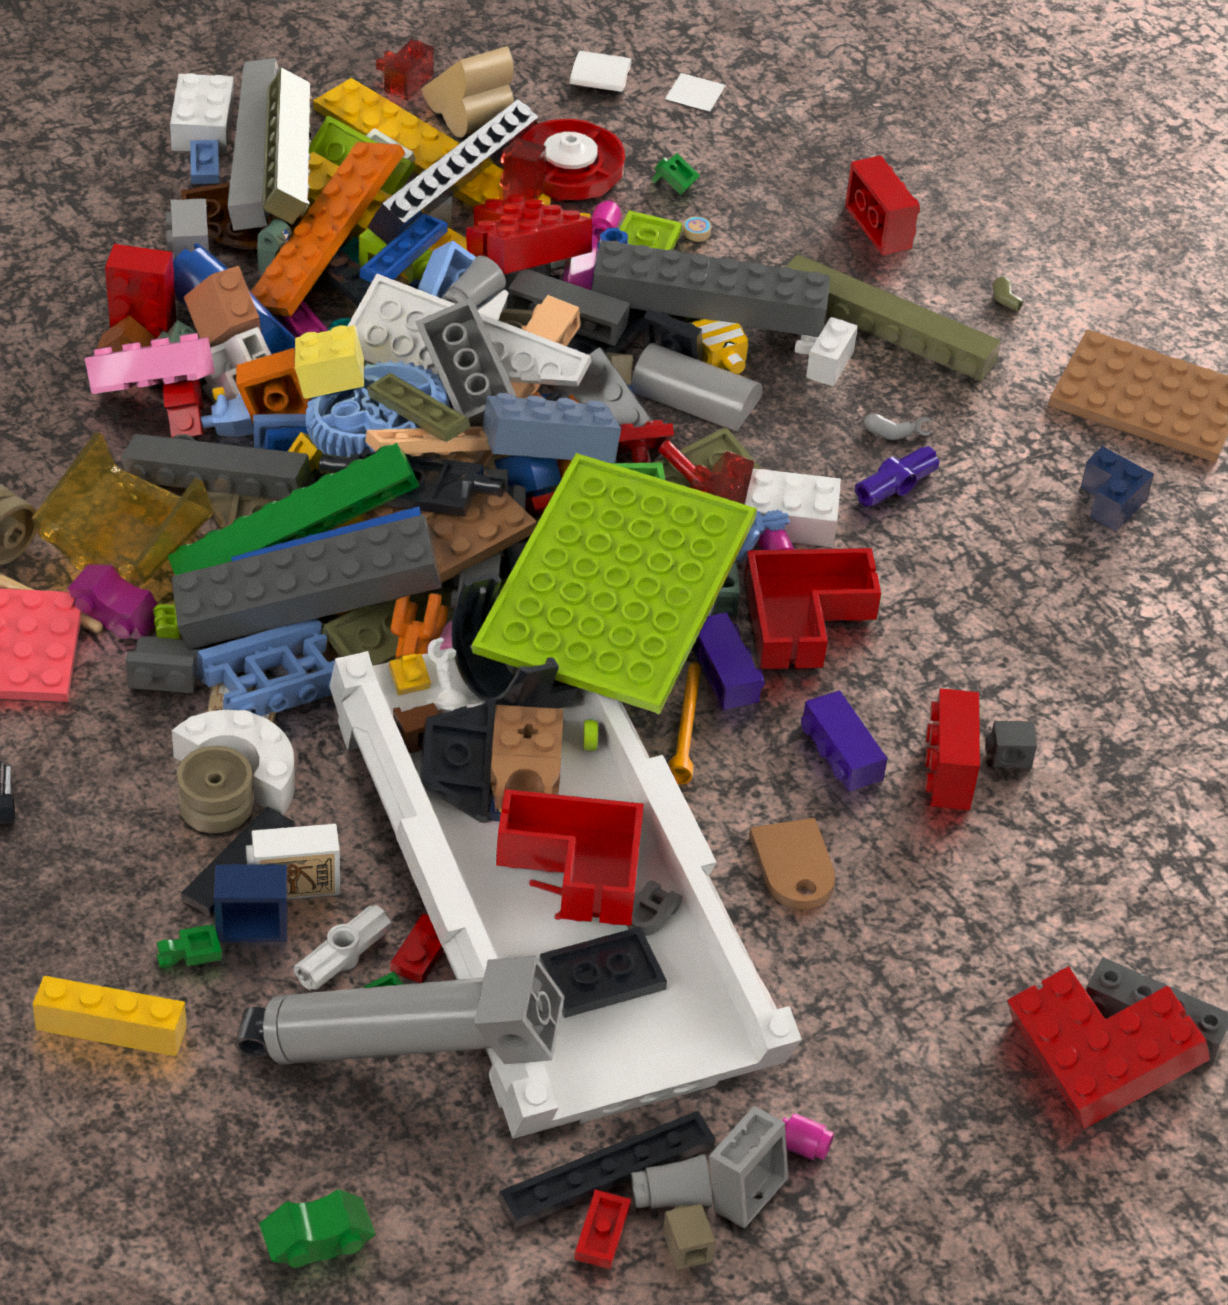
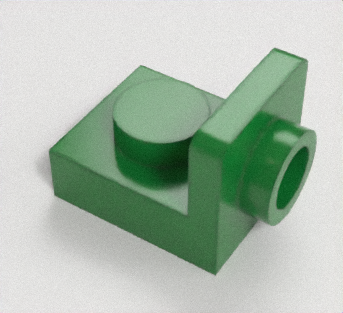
M676 153L669 160L664 157L655 166L654 170L657 173L651 181L656 184L663 177L682 195L698 180L700 175Z

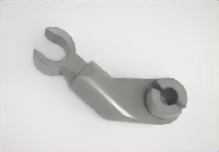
M875 413L869 414L864 418V426L869 432L887 440L909 437L912 433L924 436L931 433L930 431H921L920 429L923 421L931 422V419L927 417H920L914 423L903 422L898 424Z

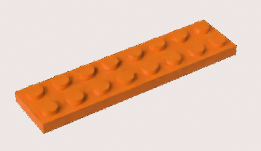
M357 142L352 147L350 153L337 168L333 177L323 188V191L313 205L310 206L306 215L295 227L291 238L281 247L279 253L250 291L272 315L291 317L404 156L405 151L400 144Z

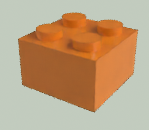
M295 348L241 363L236 367V385L252 422L253 415L306 414L307 402L311 398L304 399L295 370Z

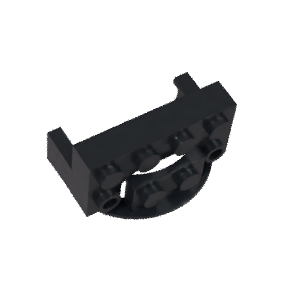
M497 573L464 579L453 614L451 637L452 648L456 650L454 658L463 681L472 693L481 701L496 699L495 706L556 709L571 706L577 687L555 680L559 665L554 658L549 657L545 664L538 666L514 667L517 672L513 676L505 663L472 653L470 646L496 601L495 598L501 579Z

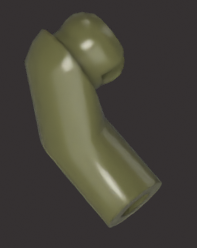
M1005 276L998 277L993 283L995 301L1015 312H1019L1024 300L1012 294V282L1009 278Z

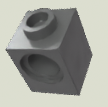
M994 721L991 734H986L985 751L986 754H991L993 767L1032 768L1037 749L1033 721Z

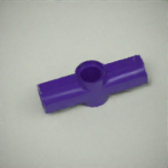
M927 446L919 448L900 460L896 457L886 459L879 467L878 472L855 484L854 492L857 494L859 502L867 507L877 504L894 493H897L899 496L906 495L914 488L917 480L939 468L940 461L936 456V451Z

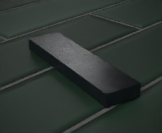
M267 806L181 892L182 901L210 916L215 911V865H247L246 845H252V831L295 827L294 821Z

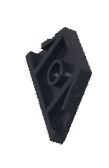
M487 699L484 701V704L468 709L464 706L454 709L448 714L440 713L427 717L424 723L420 780L423 787L480 823H486L488 818L496 699Z

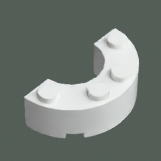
M216 710L191 716L172 730L174 758L182 761L190 752L202 747L218 745L233 748L246 757L251 764V769L255 772L253 775L254 802L264 808L268 806L282 815L287 811L295 792L294 752L286 734L273 722L247 710Z

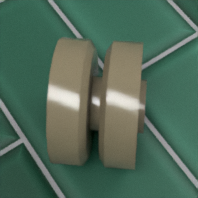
M0 484V565L12 562L29 547L39 523L36 509L24 499L17 497L13 491L3 484Z
M208 746L190 752L180 762L176 772L180 815L189 826L202 832L212 834L223 833L240 827L250 817L254 807L253 776L251 764L242 753L229 747Z

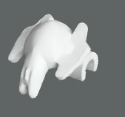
M441 637L431 641L428 645V655L436 663L437 676H439L438 681L442 691L437 696V699H427V703H434L444 714L451 713L454 709L466 706L468 709L484 704V701H480L453 688L449 661L454 659L456 650H447L443 655L440 651V646L444 639Z

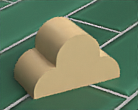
M506 46L461 59L421 88L429 107L434 112L443 114L448 128L455 136L461 138L473 134L514 102L509 86L514 73L509 47Z

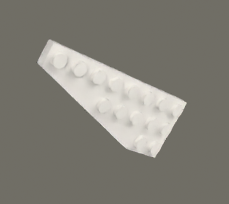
M376 274L347 327L353 325L356 327L365 365L367 363L369 365L377 364L378 361L382 364L390 360L393 363L403 361L405 365L413 362L415 366L423 365L424 369H431L433 374H438L415 321L448 308L455 303ZM479 313L510 382L579 386L592 361L590 355Z

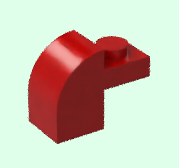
M186 379L164 384V407L168 411L171 438L179 434H187L193 438L204 436L200 410L205 409L200 380L188 381Z

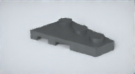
M600 347L589 354L592 361L579 386L555 385L566 394H572L579 403L587 404L588 401L605 403L619 425L632 423L634 427L645 426L646 422L653 421Z

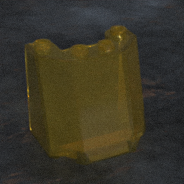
M95 432L32 519L38 529V535L57 548L79 570L83 571L87 565H113L121 577L128 583L137 586L145 584L169 560L167 556L174 553L178 547L184 545L212 516L214 511L201 479L194 478L181 497L120 469L114 463L103 435Z

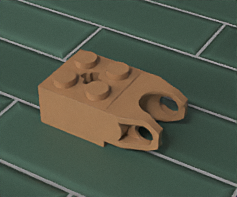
M495 706L490 791L496 801L495 809H502L505 789L559 794L563 709Z

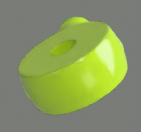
M587 719L583 723V750L595 751L598 746V721Z

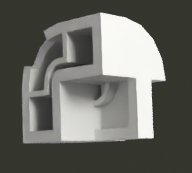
M258 327L235 335L226 342L210 348L215 373L204 377L207 384L202 386L204 392L215 404L217 400L215 401L212 389L223 387L226 400L238 398L237 394H240L236 385L237 365L271 355Z

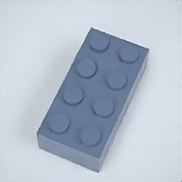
M498 393L497 396L487 395L482 428L488 438L487 442L493 454L572 460L574 455L578 453L607 463H615L621 427L609 407L603 402L588 401L587 404L576 403L568 398L550 401L534 395L528 396L526 399L516 398L508 393Z

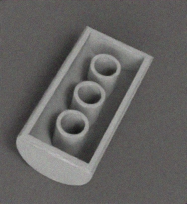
M654 343L649 344L641 354L632 376V385H630L633 393L736 432L762 397L761 383Z

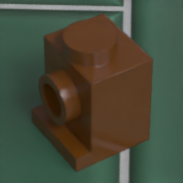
M434 703L414 707L403 712L400 707L393 709V718L409 754L422 750L426 718L440 713L444 714L441 709L437 710Z

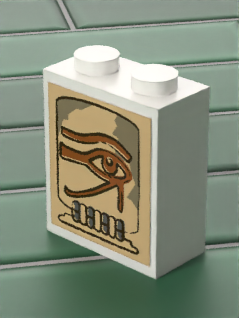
M336 823L252 831V845H246L247 865L287 864L288 899L340 895V849Z

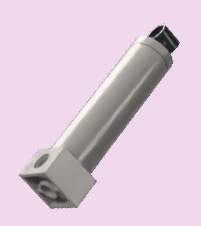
M536 956L487 960L484 978L274 996L269 1001L266 1009L250 1007L244 1010L235 1047L241 1053L252 1057H264L270 1054L271 1058L279 1065L492 1048L504 1064L552 1061L565 996Z

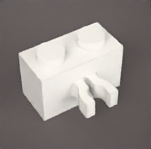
M830 317L819 337L801 335V340H797L795 343L794 352L809 354L806 378L830 386L835 385L854 353L857 325Z

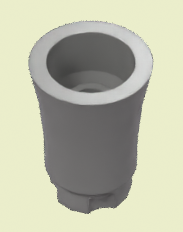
M477 256L460 278L447 289L442 299L457 304L472 297L477 307L490 296L505 288V276L493 260L485 256Z
M705 1154L671 1164L646 1167V1171L631 1173L636 1208L650 1206L651 1209L681 1205L693 1206L701 1203L702 1206L712 1207L710 1176Z

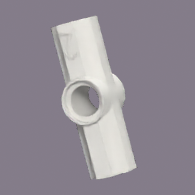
M369 905L347 924H339L332 927L328 931L327 940L294 966V973L300 980V983L309 991L311 989L317 990L339 971L354 968L358 964L359 955L391 930L392 924L385 911L377 905Z

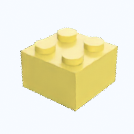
M355 325L349 327L337 326L330 331L320 333L308 332L301 337L295 338V370L304 399L364 387V356Z

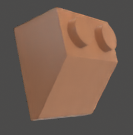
M239 265L209 275L184 296L199 338L208 337L210 348L253 328L258 327L261 331L260 318Z

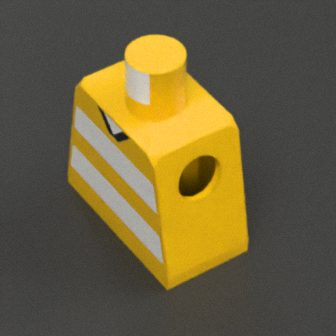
M707 319L692 322L696 327L702 329L703 362L721 369L727 368L735 374H740L745 369L748 339L740 324Z

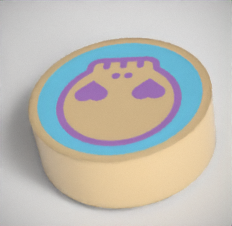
M700 216L689 217L684 221L683 235L694 242L705 241L711 235V222Z

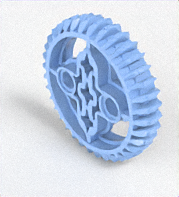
M391 360L382 364L380 361L373 365L367 363L364 366V387L312 397L307 402L308 408L305 410V424L309 438L317 449L321 450L322 453L345 457H350L351 454L360 455L364 448L374 452L365 442L367 430L414 429L421 427L368 396L367 387L391 373L450 407L449 397L438 374H433L431 369H424L423 365L415 366L413 362L407 365L403 361L393 363Z

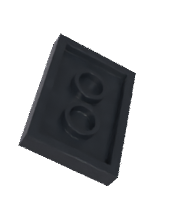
M641 927L541 953L539 956L540 963L565 996L562 1007L564 1018L663 991L667 987V979Z

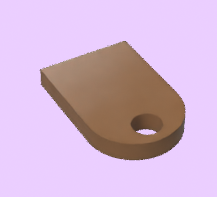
M815 818L750 827L749 838L770 895L777 902L792 909L808 910L819 907L828 901L834 889L835 871ZM800 888L810 889L813 892V894L806 896L800 894L797 890Z

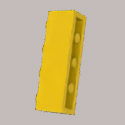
M43 976L32 1004L37 1031L177 1057L187 1029L184 1001L50 976Z

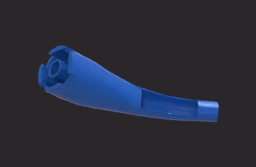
M199 243L194 244V251L190 252L185 248L173 260L175 300L186 309H188L184 300L186 294L209 275L229 269ZM250 292L260 318V332L270 353L275 354L295 348L296 337L282 326Z

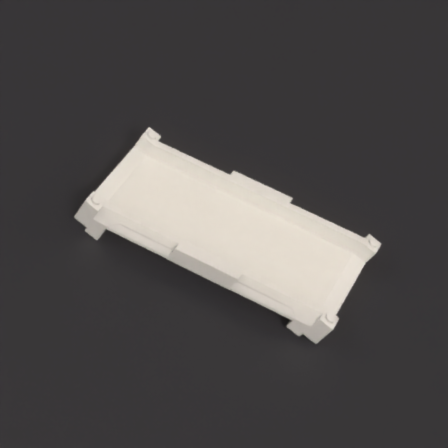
M453 648L444 649V650H440V651H441V653L444 655V653H445L447 650H451V649H453ZM368 651L335 659L330 690L339 715L338 724L346 749L349 751L360 748L396 834V839L457 980L484 978L487 960L536 956L539 960L541 953L628 930L626 925L599 923L600 918L594 917L592 922L567 919L556 920L554 915L561 909L562 895L529 885V880L533 879L562 888L564 873L496 866L497 836L500 821L488 820L487 818L486 823H480L423 787L420 780L422 750L411 754L408 753L393 718V709L400 707L403 712L414 707L427 705V699H437L442 689H440L438 681L439 676H437L436 663L430 659L428 653L423 654L422 657L431 680L430 688L399 696L388 667L389 662L372 666ZM455 658L449 661L453 688L480 700L463 681ZM506 664L509 671L515 676L517 672L515 668ZM578 687L571 706L560 708L563 709V729L558 795L644 803L634 898L646 883L652 880L660 884L662 890L668 893L674 891L681 895L682 901L677 911L667 918L658 931L652 935L645 936L667 979L666 990L564 1018L561 1012L552 1061L504 1064L492 1048H486L492 1062L488 1075L498 1106L503 1108L512 1139L578 1120L580 1123L712 1087L724 1079L785 1063L802 1041L790 1006L777 1009L709 877L717 861L663 755L649 758L621 701ZM587 719L598 721V746L595 751L583 750V723ZM490 791V794H489V809H490V804H491V799H492V793H491V791Z

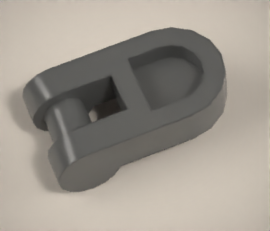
M649 880L634 898L632 925L626 926L627 929L641 927L645 936L654 934L667 918L677 911L681 904L682 896L674 891L668 893L661 889L660 884Z

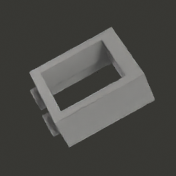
M753 1106L709 1155L714 1212L745 1229L788 1179L785 1122ZM759 1195V1196H762L763 1198H762V1199H756L755 1197Z

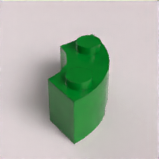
M340 1189L312 1202H285L259 1223L271 1260L277 1263L289 1264L293 1268H299L308 1263L327 1260L342 1254L350 1255L357 1253L363 1248L365 1242L376 1236L363 1198Z

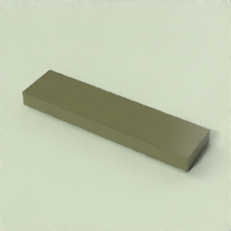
M391 373L367 387L368 396L382 403L409 421L414 422V424L444 442H448L470 428L467 417Z

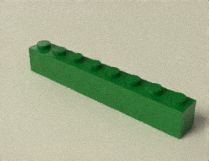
M398 443L386 445L365 459L352 461L348 464L347 468L339 472L326 474L318 482L306 488L302 487L292 491L290 496L278 502H269L261 510L249 516H241L235 519L231 525L221 530L210 531L204 538L192 544H184L178 547L174 553L167 557L175 575L232 562L231 557L330 531L419 487V484L405 453Z

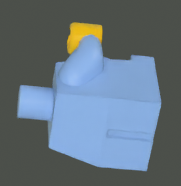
M223 387L212 389L214 400H217V402L211 406L212 415L201 417L203 429L215 427L218 436L228 437L254 434L253 422L241 394H237L238 398L226 400Z

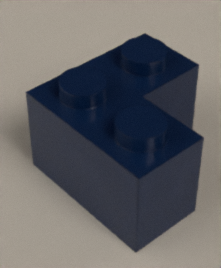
M1102 446L1087 460L1081 483L1082 489L1095 495L1090 518L1117 531L1148 500L1154 473Z

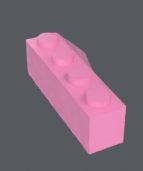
M197 333L181 335L179 336L180 341L172 343L169 342L168 337L151 340V346L141 347L140 342L122 345V351L112 352V347L94 349V355L85 358L91 394L129 389L135 385L136 387H146L159 384L161 381H164V384L186 379L188 381L197 380L213 374L215 370L209 338H198Z

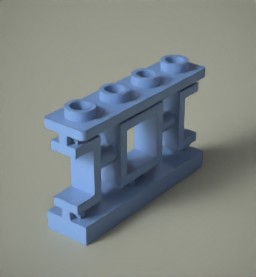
M315 618L200 650L197 654L196 676L201 683H206L208 687L224 683L229 693L224 694L223 710H247L256 715L264 716L271 712H280L332 695L330 682L335 661L327 662L321 654L326 652L327 636L321 634L322 624ZM302 653L305 656L299 659H296L295 655ZM283 665L289 675L268 680L262 671ZM312 668L315 670L314 673L307 674L305 671ZM244 671L246 674L237 677L235 673ZM255 686V688L257 689L251 692H247L246 688Z

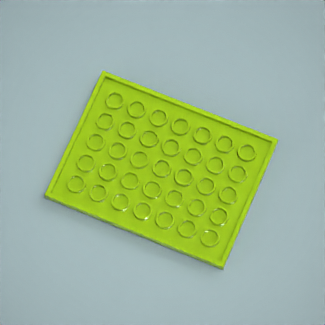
M576 453L472 643V653L517 668L521 666L533 667L546 663L547 658L551 657L559 665L555 680L660 714L756 519L757 508Z

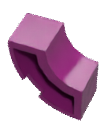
M87 565L67 588L70 595L74 597V604L77 609L100 621L103 627L114 632L122 639L131 638L138 640L142 636H147L155 627L153 608L158 604L151 591L140 589L128 583L118 574L113 565Z

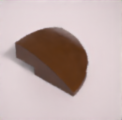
M230 182L181 190L182 200L206 199L208 238L218 243L240 249H257L258 234L272 222V214H269L268 226L233 230L228 210Z

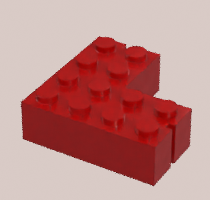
M521 194L507 195V199L504 200L488 199L485 200V204L474 206V226L466 228V248L475 257L485 256L493 260L500 267L503 274H508L592 253V219L581 216L579 211L561 210L559 205H544L541 200L524 199V195Z
M872 548L747 551L744 583L760 669H788L789 664H794L795 668H823L828 644L824 621L877 620L882 592L878 574L875 573L876 565Z
M505 789L497 836L496 866L564 873L560 919L592 922L594 917L600 918L599 923L631 926L644 803Z
M1069 966L1042 980L1043 988L1038 990L1033 985L1007 999L1013 1022L1083 1129L1088 1128L1210 1060L1206 1038L1189 1015L1186 1016L1185 1008L1168 985L1107 1019L1103 1017Z

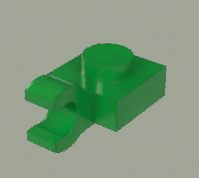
M214 924L179 930V939H167L157 942L159 954H156L159 968L171 967L183 958L185 959L186 966L222 960V950Z

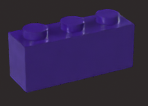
M727 612L708 616L692 650L722 709L727 710L759 702L761 688L765 685L764 676L760 669H756L750 648L744 646L738 625L732 623Z
M839 690L805 701L804 713L801 717L802 728L816 743L821 757L827 759L836 779L842 781L849 792L883 781L888 758L842 692Z

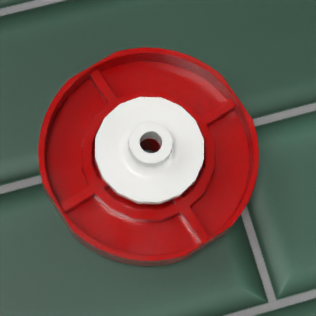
M554 119L545 121L531 127L516 143L515 170L519 178L541 193L550 196L555 201L602 197L622 179L624 174L625 149L622 142L611 131L585 120Z

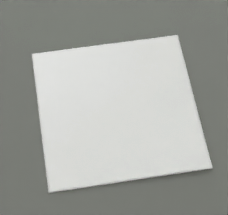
M681 73L665 99L710 112L726 85Z

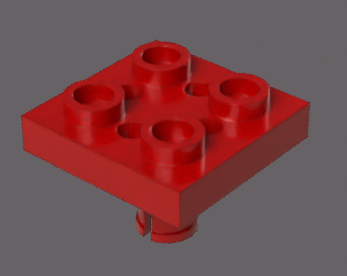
M653 420L646 422L645 426L634 427L632 423L619 425L621 432L617 454L631 452L633 463H651L649 450L659 449L665 441H670L674 436L673 423L663 424V420Z

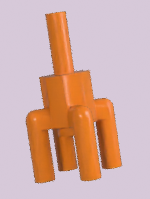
M429 594L424 622L415 621L418 604L409 602L410 595L396 599L390 627L391 633L398 636L395 659H400L402 656L410 654H427L429 643L434 639L440 638L446 626L449 607L440 605L441 595Z

